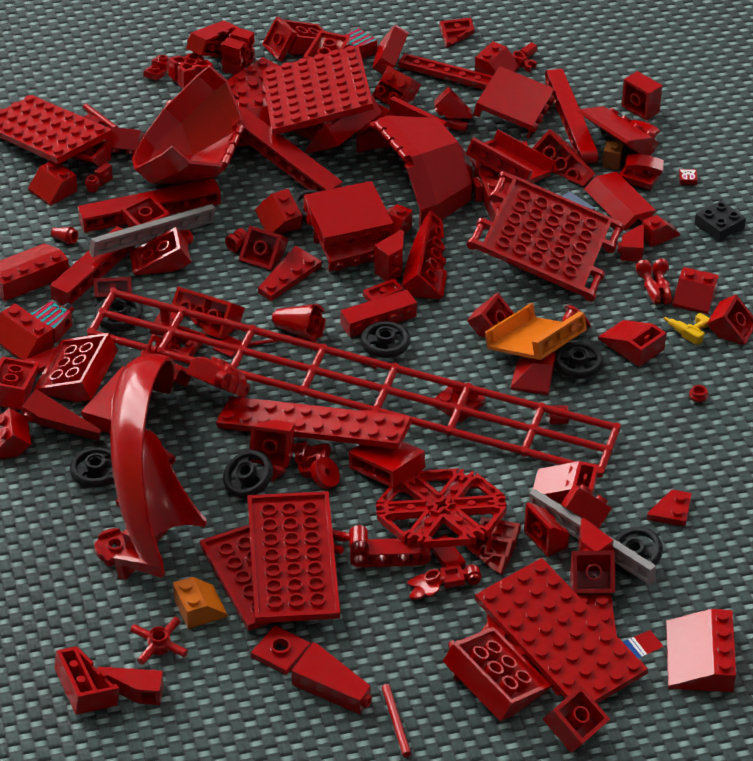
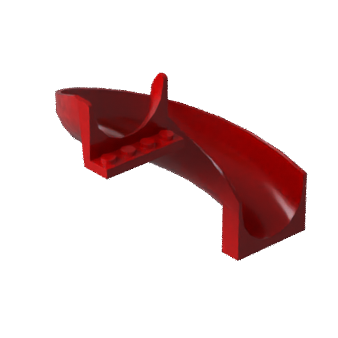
M157 353L144 354L129 362L126 367L122 366L81 411L84 420L101 431L110 433L113 477L120 512L126 526V530L122 533L126 549L120 556L115 555L113 557L118 578L126 580L135 570L163 578L165 575L164 564L157 545L161 537L169 529L176 526L192 525L205 527L207 525V519L191 501L176 476L159 438L154 432L145 429L148 404L152 391L171 394L175 378L173 358Z

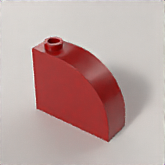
M402 442L400 449L359 445L348 451L350 469L392 488L397 487L426 468L425 451Z

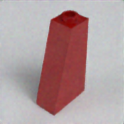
M315 642L310 645L291 671L293 686L357 714H361L364 708H368L371 704V686Z

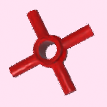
M174 617L165 628L158 626L150 631L135 624L132 625L130 632L146 639L148 642L147 649L137 659L140 665H144L153 654L163 655L168 650L184 658L187 656L188 650L171 642L169 636L181 623L179 618Z

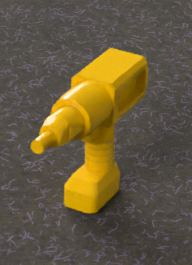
M701 313L697 314L695 325H687L681 321L664 317V320L676 332L682 334L683 338L695 345L703 342L704 332L701 329L709 327L707 324L710 319L709 317Z

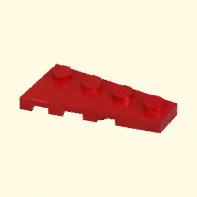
M295 245L258 287V293L273 301L321 268L322 261Z

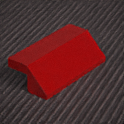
M617 172L596 176L584 188L613 219L624 224L625 231L638 218L643 221L652 217L657 212Z

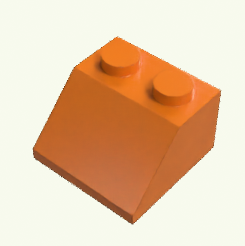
M195 577L173 582L174 601L188 629L228 617L212 584Z

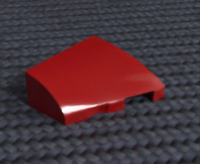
M308 442L293 444V452L296 456L294 458L299 465L300 474L313 479L310 471L311 464L320 457L329 458L331 446L328 443L310 446Z

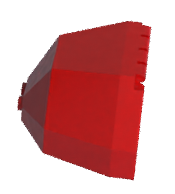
M211 65L201 71L163 108L141 138L132 157L134 169L149 183L188 184L218 176L228 167L244 130V126L240 124L243 116L228 81Z
M385 116L378 118L376 121L369 122L356 132L357 153L370 149L392 147L403 161L406 162L405 168L408 171L419 206V228L428 211L431 210L438 218L443 220L471 201L474 162L472 158L466 155L459 142L438 118Z

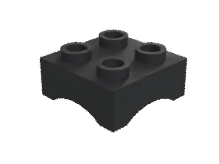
M721 200L696 213L694 225L705 229L717 242H721L731 233L744 230L746 218Z

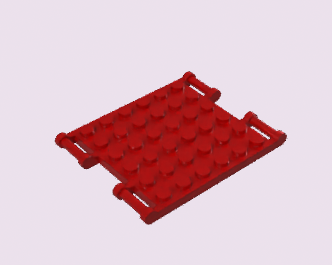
M501 172L498 177L499 181L489 196L490 201L494 203L500 202L501 206L493 222L484 218L478 219L477 227L472 238L468 240L467 247L471 250L477 249L582 295L587 301H594L599 283L605 276L603 270L593 266L601 247L608 253L615 251L616 242L620 233L624 230V224L510 173ZM508 182L510 186L506 195H504L501 191L505 183ZM609 227H611L614 231L610 240H607L605 236ZM483 230H489L484 242L479 241ZM590 274L594 279L588 289L584 286Z

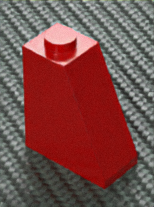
M396 24L391 28L377 46L373 63L374 70L384 74L387 66L394 68L409 32Z

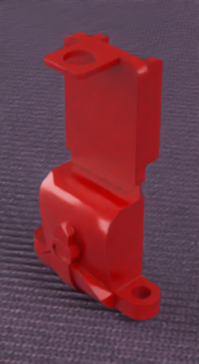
M152 334L145 351L142 350L140 355L156 353L162 338ZM154 340H156V344L154 348L151 350L152 343ZM213 356L211 360L206 357H197L191 361L188 369L175 363L174 382L180 385L188 386L191 377L242 398H245L250 391V384L247 383L244 374L235 366Z

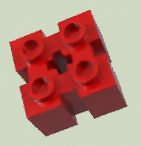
M236 27L226 40L221 43L223 72L236 75L244 70L246 65L250 66L255 60V48H253L255 43L254 32Z
M195 52L186 54L184 57L180 55L168 58V76L184 89L201 71L209 65L213 67V64L208 60H204V56Z

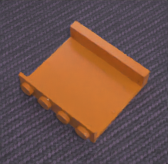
M530 303L485 331L487 349L541 360L587 330L585 313L577 312L565 321L560 322L535 317L534 303Z

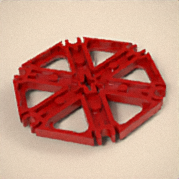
M459 468L423 470L397 487H389L376 502V513L378 522L403 543L407 540V545L417 542L418 548L422 547V545L423 548L469 546L471 543L476 544V538L485 540V536L487 538L490 536L507 513L505 494L478 473L474 476L473 471L465 475L464 469L459 471ZM448 480L440 492L427 483V481ZM471 488H478L486 494L485 496L464 497ZM400 492H406L415 499L392 501ZM491 514L493 517L486 526H482L468 515ZM418 518L411 529L405 532L393 523L394 520ZM443 523L460 536L459 538L432 539V536Z

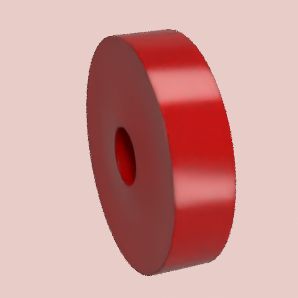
M320 457L313 461L310 469L311 476L320 488L330 489L339 483L340 472L332 459Z

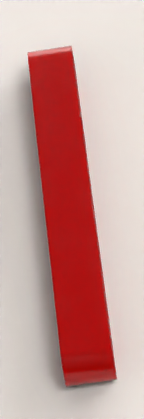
M563 69L546 70V84L554 88V104L573 150L586 164L598 163L596 146L583 116L578 113L579 106Z

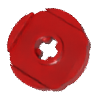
M119 528L107 529L98 535V540L94 543L96 556L104 561V564L107 566H113L115 564L113 557L115 555L120 556L126 549L122 535L123 532Z

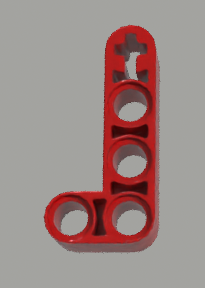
M360 525L352 527L349 531L350 563L354 567L422 566L428 564L431 560L430 548H423V545L418 548L417 542L407 545V540L403 543L400 539H368L367 528Z

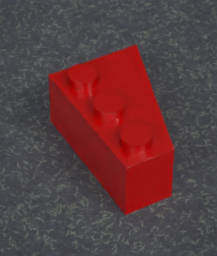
M223 20L191 32L187 40L186 49L201 56L222 57L221 43L238 26Z
M77 646L56 650L54 666L75 714L78 715L117 706L120 687L112 684L106 678L107 675L103 671L99 672L93 666L94 662Z

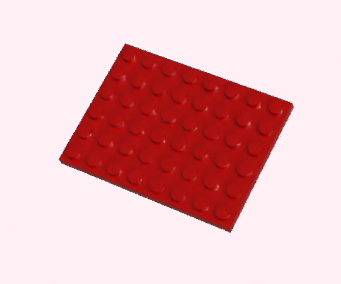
M359 45L348 46L343 50H333L327 54H317L308 59L301 58L296 62H286L281 66H271L262 70L273 135L374 110Z

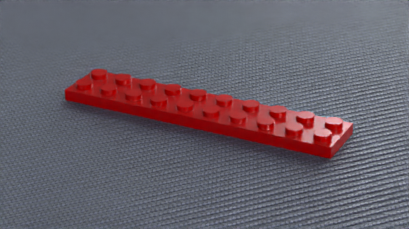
M230 396L216 421L217 428L251 432L252 424L272 420L295 422L294 437L400 449L412 423L411 416Z

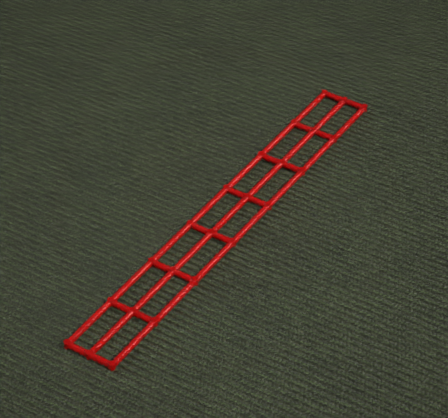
M116 288L110 289V293L102 307L99 308L93 323L87 329L88 336L104 334L97 331V329L106 317L165 333L166 335L156 353L188 364L195 357L166 350L174 336L235 352L236 355L231 365L238 368L243 356L246 355L305 371L308 373L302 385L298 386L239 370L247 380L356 410H378L386 414L404 415L381 408L387 394L452 411L453 414L448 426L411 417V425L444 433L447 436H455L514 452L522 457L528 456L557 465L576 462L530 449L535 434L603 452L598 466L597 477L599 478L604 476L606 466L621 429V424L617 422L611 423L548 406L543 402L529 401L477 387L471 383H462L399 366L397 363L392 364L328 347L326 344H317L257 328L255 325H246L190 310L185 306L179 307L119 291ZM117 297L173 312L177 315L171 326L168 327L108 310ZM184 316L247 333L241 345L238 346L182 331L178 327ZM110 334L115 344L145 351L147 344ZM258 335L318 352L312 365L249 349L248 346L253 336ZM329 354L389 371V374L382 385L319 368L324 355ZM399 373L463 391L457 404H452L393 388L391 385L396 374ZM320 375L380 393L374 406L312 390L309 389V386L314 376ZM474 393L537 411L530 425L464 406L469 394ZM548 413L611 430L607 444L604 445L538 426L543 414ZM463 414L528 433L521 447L455 429L460 415Z

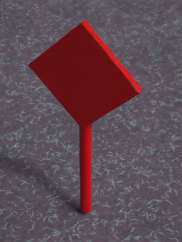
M228 335L222 340L223 342L238 346L242 343V341ZM273 339L250 342L249 346L279 341ZM213 347V350L231 358L236 354L235 352Z

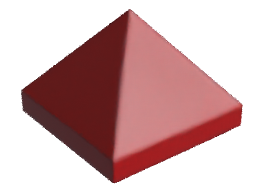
M272 465V482L287 472L286 468Z

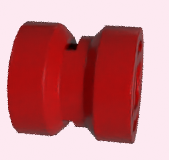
M239 228L233 234L228 235L225 238L227 248L232 252L240 250L244 244L247 232Z

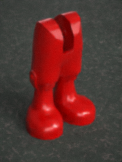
M658 259L652 267L648 260L639 261L635 269L637 274L644 279V288L653 304H660L661 298L663 304H671L670 284L664 279V275L669 269L668 261L666 259Z

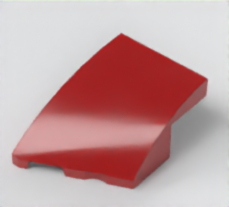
M481 516L479 525L486 526L491 518ZM501 520L488 538L486 536L485 540L476 538V544L471 543V545L467 546V549L498 574L502 575L513 554L522 526L520 523Z

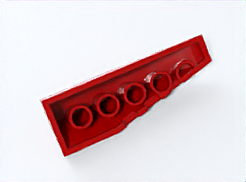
M431 210L425 216L411 247L402 286L414 297L441 299L443 298L447 271L444 270L443 266L446 264V258L442 254L445 251V245L441 241L444 238L443 221Z

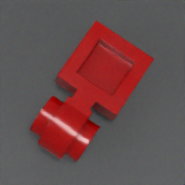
M105 163L94 170L95 175L87 176L85 187L89 192H96L99 187L113 179L112 165Z
M474 564L467 565L463 570L460 565L440 568V572L444 575V588L465 585V579L471 585H475L480 582L482 577L479 567Z

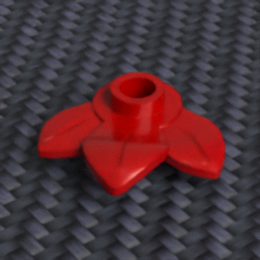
M432 569L407 581L409 586L414 587L409 598L416 600L423 598L425 595L431 597L436 594L444 581L443 573L438 569Z

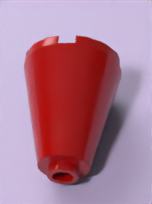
M319 304L279 308L272 314V322L277 328L316 342V338H321L325 329L326 318L322 316V312L325 313V310Z

